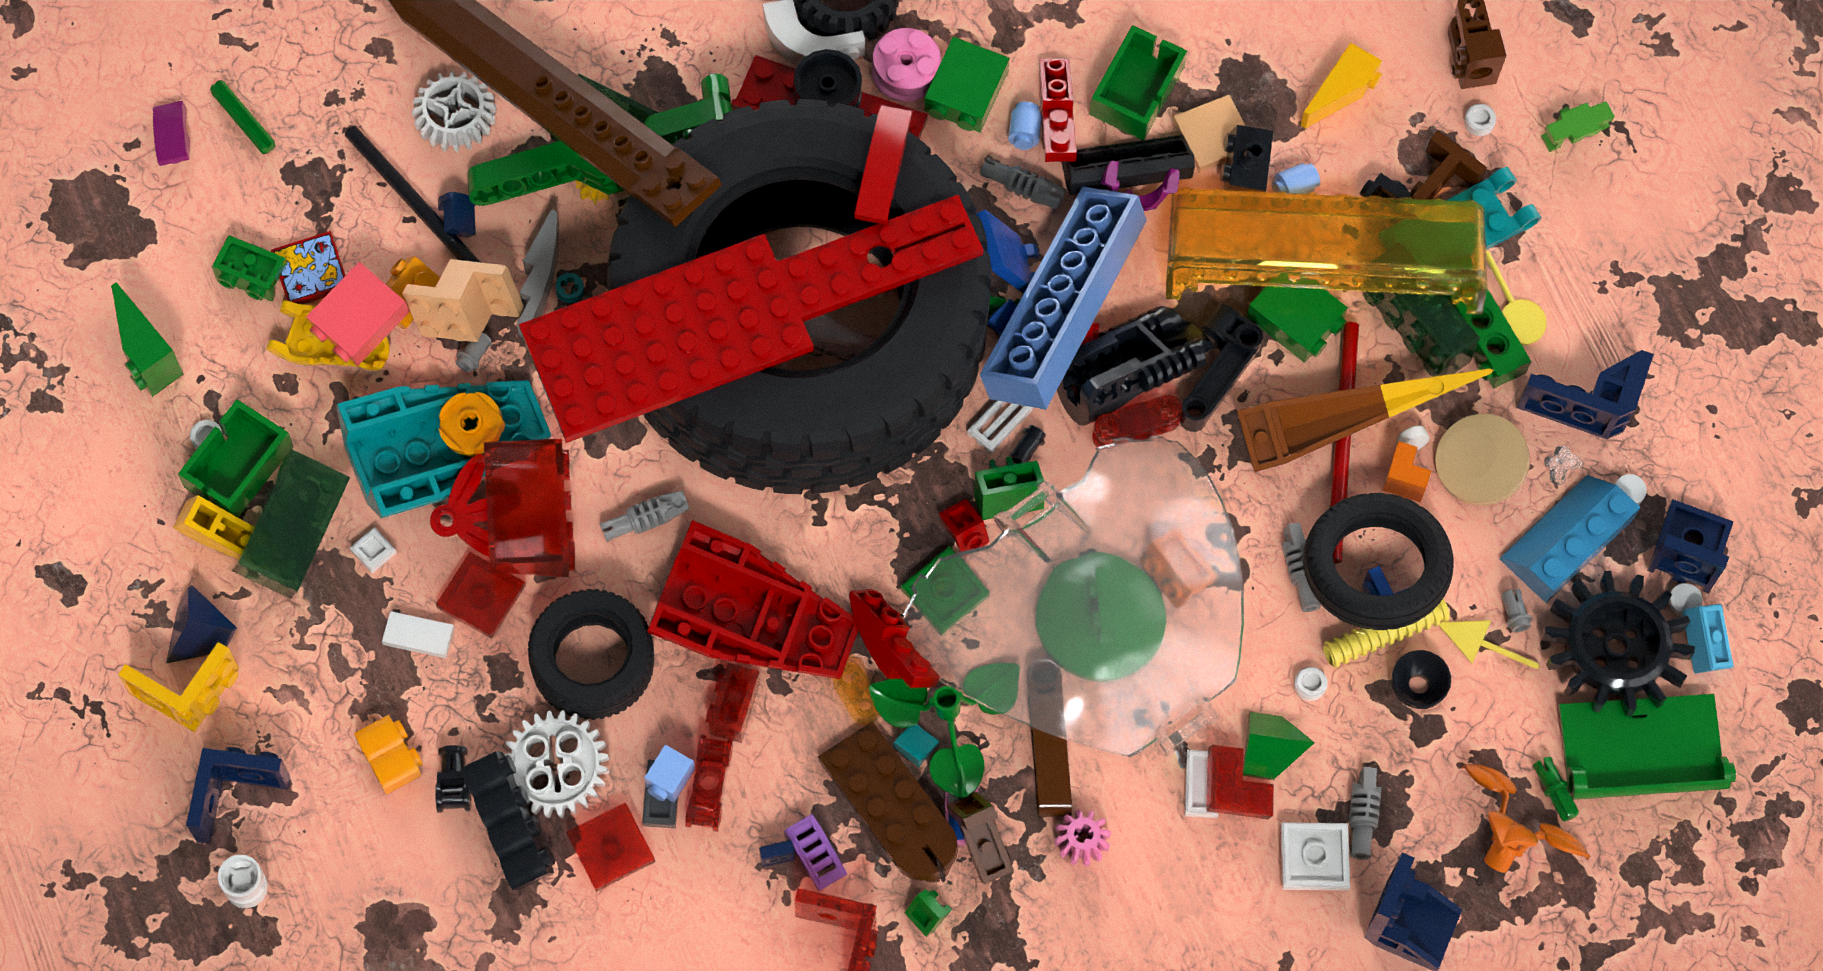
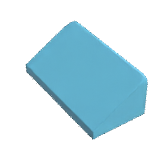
M1722 604L1698 606L1683 610V616H1688L1690 619L1686 629L1688 645L1695 646V653L1691 658L1694 673L1734 668Z

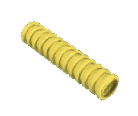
M1443 599L1426 617L1416 623L1398 629H1352L1351 634L1345 632L1342 634V638L1336 636L1333 637L1332 642L1330 640L1324 641L1323 651L1331 666L1338 668L1341 662L1347 664L1349 659L1357 660L1358 655L1366 656L1367 651L1371 653L1376 652L1377 647L1383 649L1386 643L1392 645L1395 643V640L1402 641L1404 636L1411 637L1413 632L1416 634L1421 633L1422 628L1428 630L1432 624L1438 626L1440 621H1449L1450 613L1448 606Z

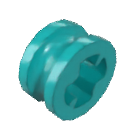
M565 273L557 279L556 295L560 301L573 304L582 298L584 283L581 277L574 273ZM572 282L574 283V288L578 289V291L575 292L573 290L572 294H566L565 288L562 286L565 285L567 287V283Z

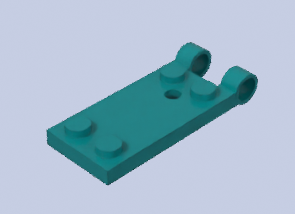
M1509 167L1497 170L1488 179L1379 235L1378 241L1410 290L1434 278L1436 272L1468 257L1471 259L1520 232L1532 228L1542 219L1533 204L1524 206L1510 217L1498 200L1497 194L1507 191L1517 182ZM1476 215L1480 218L1481 222L1473 224L1470 222L1469 217Z

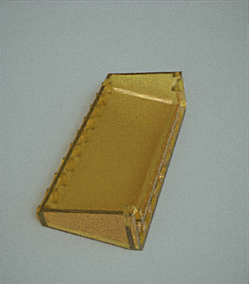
M1183 187L1171 196L1166 299L1181 300L1182 292L1186 288L1191 287V291L1198 292V283L1452 295V304H1459V300L1464 302L1467 306V314H1483L1487 292L1485 209L1482 205L1472 200H1422L1409 197H1357L1345 194L1335 196L1319 195L1316 193L1292 194L1282 191L1271 193L1253 190L1228 191L1223 189L1206 190Z

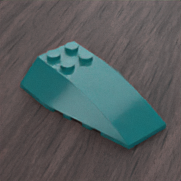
M529 380L486 382V385L471 386L470 383L458 384L457 387L425 385V388L417 389L401 386L338 403L336 407L344 448L367 505L380 518H385L442 501L450 496L458 474L471 458L452 451L442 440L439 433V415L444 404L459 393L481 392L488 395L500 408L505 422V429L498 442L490 450L482 453L486 459L482 477L551 438L552 434ZM468 417L464 421L467 425L464 430L475 429L479 419L476 417L471 420Z

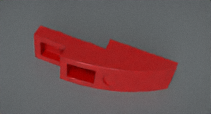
M1039 59L1041 127L1045 162H1075L1077 149L1070 59Z
M874 589L851 590L848 596L859 633L871 657L887 679H903L910 688L936 687L940 676L931 667L930 662L923 658L913 647V644L906 639L910 627L900 617L899 612L894 610L883 599V595Z

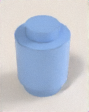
M1032 102L1017 103L1015 109L1011 112L1008 140L1020 150H1029L1039 143L1042 114L1039 112V106Z
M1300 163L1275 174L1272 189L1278 199L1288 203L1314 192L1315 187L1320 186V176L1312 163Z

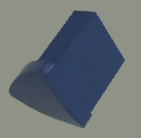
M448 192L438 197V210L444 212V232L465 238L476 235L474 208L476 205L469 200V195L459 192Z

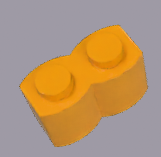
M387 715L353 733L386 795L421 777L418 767L422 766L423 762L415 748L408 750L403 739L407 738L408 735L399 720L393 722L391 717Z

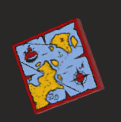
M331 231L271 249V252L285 257L287 261L279 277L287 301L303 305L325 298L346 276Z

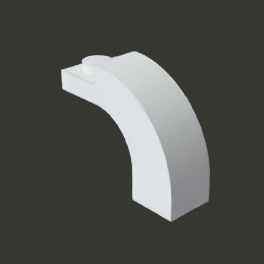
M793 0L763 3V19L770 42L777 52L793 65L798 66L801 60L812 52L824 49L841 51L853 60L858 59L860 56H865L863 31L829 37L818 36L807 31L801 25L797 18Z

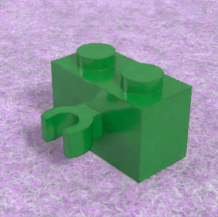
M1008 456L1006 457V466L998 467L994 459L989 461V469L975 472L974 499L982 520L1044 509L1046 483L1037 460L1014 464L1013 459Z

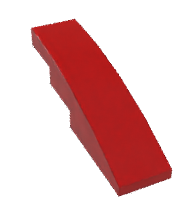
M880 106L854 214L855 219L887 225L891 202L894 197L898 174L900 173L912 111Z

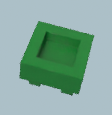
M925 889L917 894L904 913L927 937L937 929L952 908L948 904L942 907L936 901L939 894L935 890L928 892Z

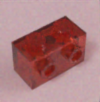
M727 663L725 673H720L716 682L715 692L718 693L716 702L709 705L705 723H709L710 735L742 743L760 685V672L758 670Z

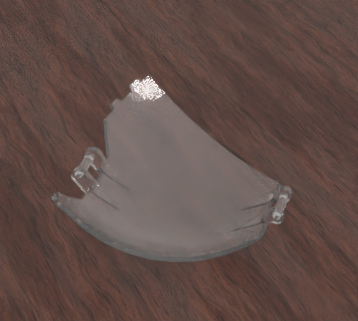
M1150 436L1148 440H1132L1128 437L1113 439V444L1096 447L1097 452L1092 458L1083 480L1066 487L1062 491L1049 481L1044 480L1037 485L1038 489L1006 512L1000 511L994 515V521L1002 533L990 545L959 552L944 558L940 556L926 576L920 573L911 587L914 593L904 613L899 614L910 627L906 639L913 644V647L923 658L930 662L931 667L940 676L939 681L955 688L958 692H962L968 698L1016 721L1081 745L1132 757L1155 742L1161 752L1166 757H1169L1176 752L1175 748L1207 724L1213 725L1220 719L1211 704V700L1236 682L1244 629V588L1240 556L1234 530L1224 502L1212 479L1195 456L1178 441L1168 440L1163 436ZM1044 500L1050 504L1048 508L1022 526L1015 521ZM1197 707L1199 715L1170 736L1167 735L1166 728Z

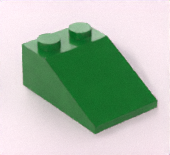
M115 282L111 285L122 350L127 358L124 366L131 374L130 378L140 391L146 388L153 397L184 374L172 348L119 284Z

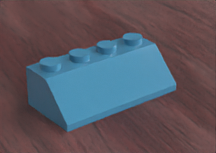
M1586 475L1505 552L1499 560L1547 603L1633 521L1641 507L1617 485Z

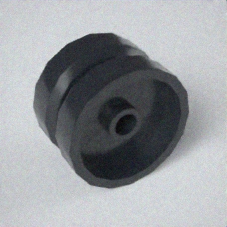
M824 49L812 52L801 60L795 69L794 75L795 105L798 99L826 101L827 107L832 108L836 103L860 108L862 75L859 66L850 56L838 50Z

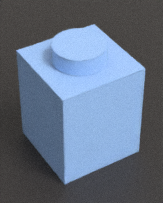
M664 745L644 777L646 787L649 788L647 790L648 793L660 801H665L667 798L675 802L695 771L694 761L671 747Z

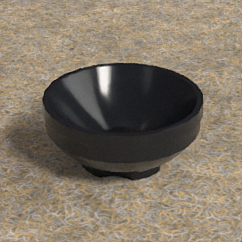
M1415 650L1403 655L1396 662L1391 676L1392 688L1397 698L1405 705L1415 709L1432 708L1442 702L1447 696L1452 682L1451 673L1445 661L1438 655L1425 650ZM1413 677L1425 679L1428 684L1427 691L1424 693L1412 691L1409 686L1410 679Z

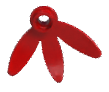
M479 453L472 457L458 474L448 499V505L438 506L431 513L430 526L434 533L441 537H451L457 534L460 539L479 553L498 561L510 563L514 560V553L500 538L483 528L475 526L473 523L502 517L516 509L521 502L516 496L499 495L483 498L469 505L467 504L478 488L484 473L486 459L483 454ZM449 515L452 518V524L448 527L443 526L440 522L441 516Z

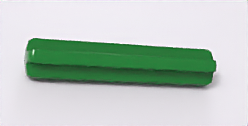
M218 80L215 84H212L210 87L211 94L262 154H268L276 146L274 140L223 80Z

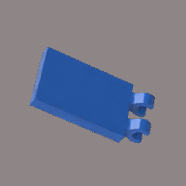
M986 209L976 213L982 222L986 234L987 252L990 256L992 271L1024 294L1035 272H1031L1027 258L1033 257L1036 260L1040 258L1037 246L1035 244H1022L1020 235Z

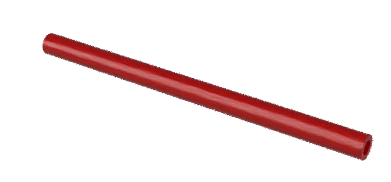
M1347 322L1343 328L1339 391L1355 388L1359 324L1356 322ZM1351 435L1335 441L1330 507L1347 498ZM1344 538L1338 543L1333 552L1334 564L1342 562Z

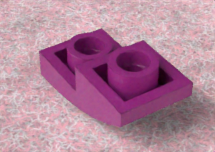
M183 100L153 107L154 144L159 166L189 160L190 138L186 131L187 109Z

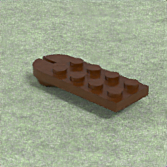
M873 721L818 756L820 764L903 875L918 881H940L939 870L925 853V849L927 853H931L936 857L941 865L942 873L945 877L948 876L958 854L956 834Z

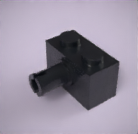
M1237 125L1230 133L1226 134L1224 151L1228 152L1227 163H1223L1220 172V181L1224 182L1223 192L1258 198L1266 192L1274 131Z

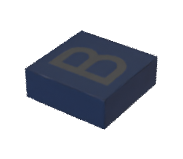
M790 840L759 848L762 868L795 861L794 848Z

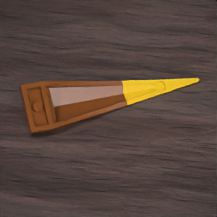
M1482 369L1273 400L1237 410L1254 472L1286 464L1380 421L1487 376L1493 370Z

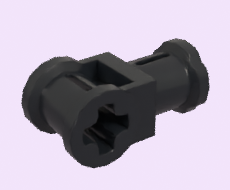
M449 745L438 748V755L441 757V772H437L435 787L437 813H443L444 809L459 808L471 811V793L461 771V767L465 766L464 756L468 754L466 747Z

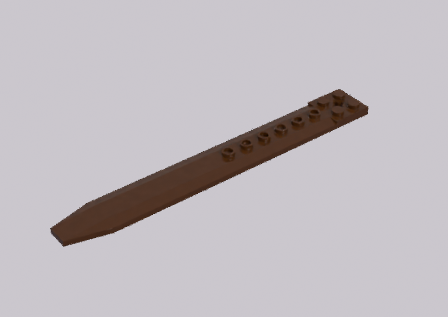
M388 0L402 22L673 227L681 223L722 186L715 174L678 147L675 148L476 0ZM674 184H681V187L679 189L672 188L671 190H669L670 187Z

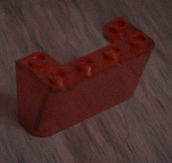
M562 438L484 442L490 572L569 578V571H575L572 521H566V511L572 510L571 491H564V480H570L569 449L562 450Z

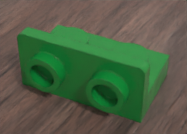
M228 235L212 265V269L217 282L228 289L236 287L244 290L248 296L255 300L262 301V299H266L272 302L275 298L273 289L287 261L283 256Z

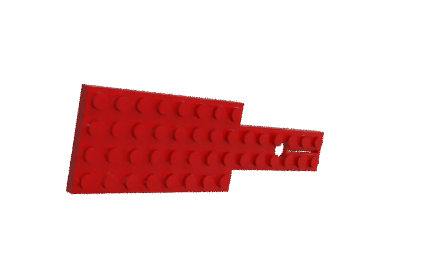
M955 195L887 221V225L877 224L776 261L765 234L520 323L519 328L566 443L812 352L814 351V346L803 323L804 321L982 256L984 249L959 195ZM878 246L888 248L893 254L892 262L882 268L870 263L867 255L871 249Z

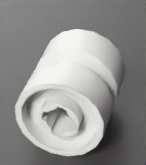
M235 855L225 860L219 868L217 877L219 886L231 904L239 908H251L263 901L267 894L268 882L255 859L248 855Z

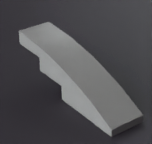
M551 209L523 260L525 274L529 276L520 291L521 301L526 306L516 323L518 334L521 337L523 336L519 324L543 315L553 284L559 244L558 213Z

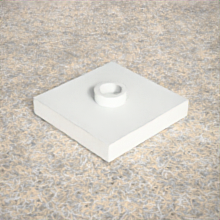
M1281 823L1282 890L1349 891L1348 823Z

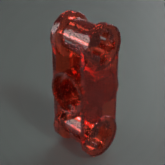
M1163 395L1103 414L1095 421L1092 435L1093 443L1099 450L1112 451L1172 432L1179 426L1183 410L1182 403L1173 395Z
M703 734L700 735L696 756L697 764L691 798L689 799L686 812L685 827L691 828L692 825L710 827L714 832H719L723 810L722 802L727 772L731 764L734 739L728 738L727 741L708 739ZM709 776L715 777L719 781L715 788L707 790L700 785L704 778Z

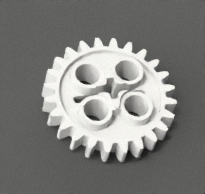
M551 710L547 711L546 720L543 721L538 714H534L535 724L531 726L524 720L522 721L525 728L523 733L517 730L512 731L517 741L516 743L506 741L505 744L512 750V753L504 755H509L515 764L516 773L513 774L515 782L518 786L522 785L529 797V803L526 805L528 806L532 803L531 812L536 815L541 808H544V815L550 818L554 809L559 817L563 818L565 808H569L575 815L577 814L576 804L580 802L584 807L588 808L589 805L586 797L588 795L594 798L599 797L594 790L595 785L605 787L606 785L599 778V775L609 774L608 768L601 765V763L610 760L608 754L599 753L606 747L604 741L595 742L600 736L597 729L588 733L591 726L588 720L584 721L580 726L578 725V714H574L569 721L564 710H561L558 719H555ZM551 736L556 737V756L563 762L557 766L561 784V791L559 793L555 791V772L548 766L554 762L550 744ZM567 739H577L578 747L574 752H563L562 745ZM534 744H545V751L540 757L530 756V749ZM571 771H580L582 774L580 782L573 786L567 785L565 782L566 776ZM540 775L548 776L549 782L544 789L536 790L533 788V782L536 777Z

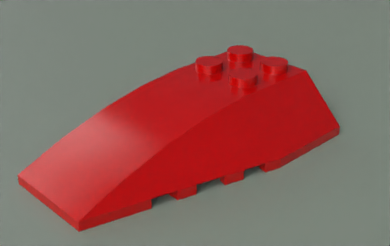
M692 520L672 565L647 632L709 658L840 680L859 631L854 616L827 597L823 599L813 592L812 587L803 580L799 582L786 573V568L776 561L773 563L761 555L762 551L755 546Z

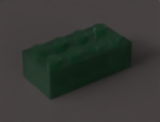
M1400 244L1369 266L1362 288L1365 300L1372 307L1376 306L1383 314V320L1386 325L1401 335L1405 347L1411 353H1416L1429 375L1435 377L1455 374L1471 362L1481 338Z
M291 449L278 470L231 571L291 599L298 592L351 477Z

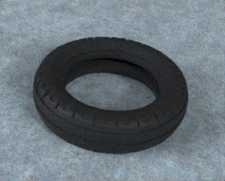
M1365 493L1339 501L1318 518L1311 528L1305 543L1303 565L1306 580L1312 593L1319 603L1333 616L1359 628L1393 630L1418 622L1439 605L1452 581L1454 557L1450 540L1444 528L1424 507L1407 498L1404 499L1393 494ZM1382 527L1403 534L1417 546L1423 558L1424 571L1418 581L1403 592L1387 596L1366 594L1348 585L1338 574L1333 562V552L1336 546L1348 534L1362 528Z

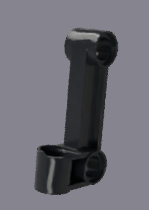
M1223 303L1217 306L1201 329L1210 338L1224 346V348L1189 396L1184 399L1181 406L1180 424L1185 430L1190 432L1200 431L1206 426L1207 421L1253 359L1258 356L1262 345L1263 332L1261 328L1240 315L1232 307ZM1249 338L1255 344L1245 345L1240 339ZM1197 409L1202 413V416L1193 417L1187 411Z

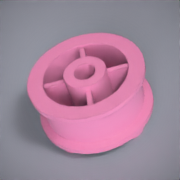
M900 28L888 32L877 42L873 53L872 77L875 85L885 96L896 101L911 102L922 99L926 96L941 63L939 48L929 35L917 29Z

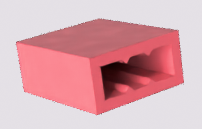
M358 262L306 317L312 326L309 331L323 343L327 339L335 346L332 351L346 363L350 359L359 366L410 310L400 296L363 264Z

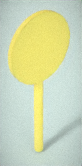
M1485 250L1484 256L1509 302L1502 310L1503 315L1521 345L1535 343L1543 336L1546 330L1547 321L1543 310L1532 301L1525 299L1514 300L1490 252Z

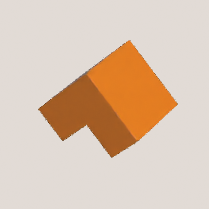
M1398 441L1382 491L1421 503L1432 471L1413 465L1418 447Z

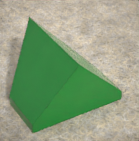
M1249 712L1242 776L1275 780L1315 742L1283 716Z

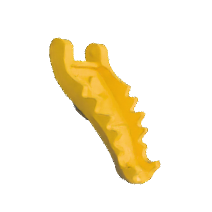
M283 300L280 312L292 317L293 321L285 344L276 340H269L266 348L267 351L290 363L304 366H356L375 371L384 367L390 352L387 337L379 343L359 366L350 359L345 363L332 351L335 346L326 339L322 343L309 331L312 326L306 316L316 306L301 305Z

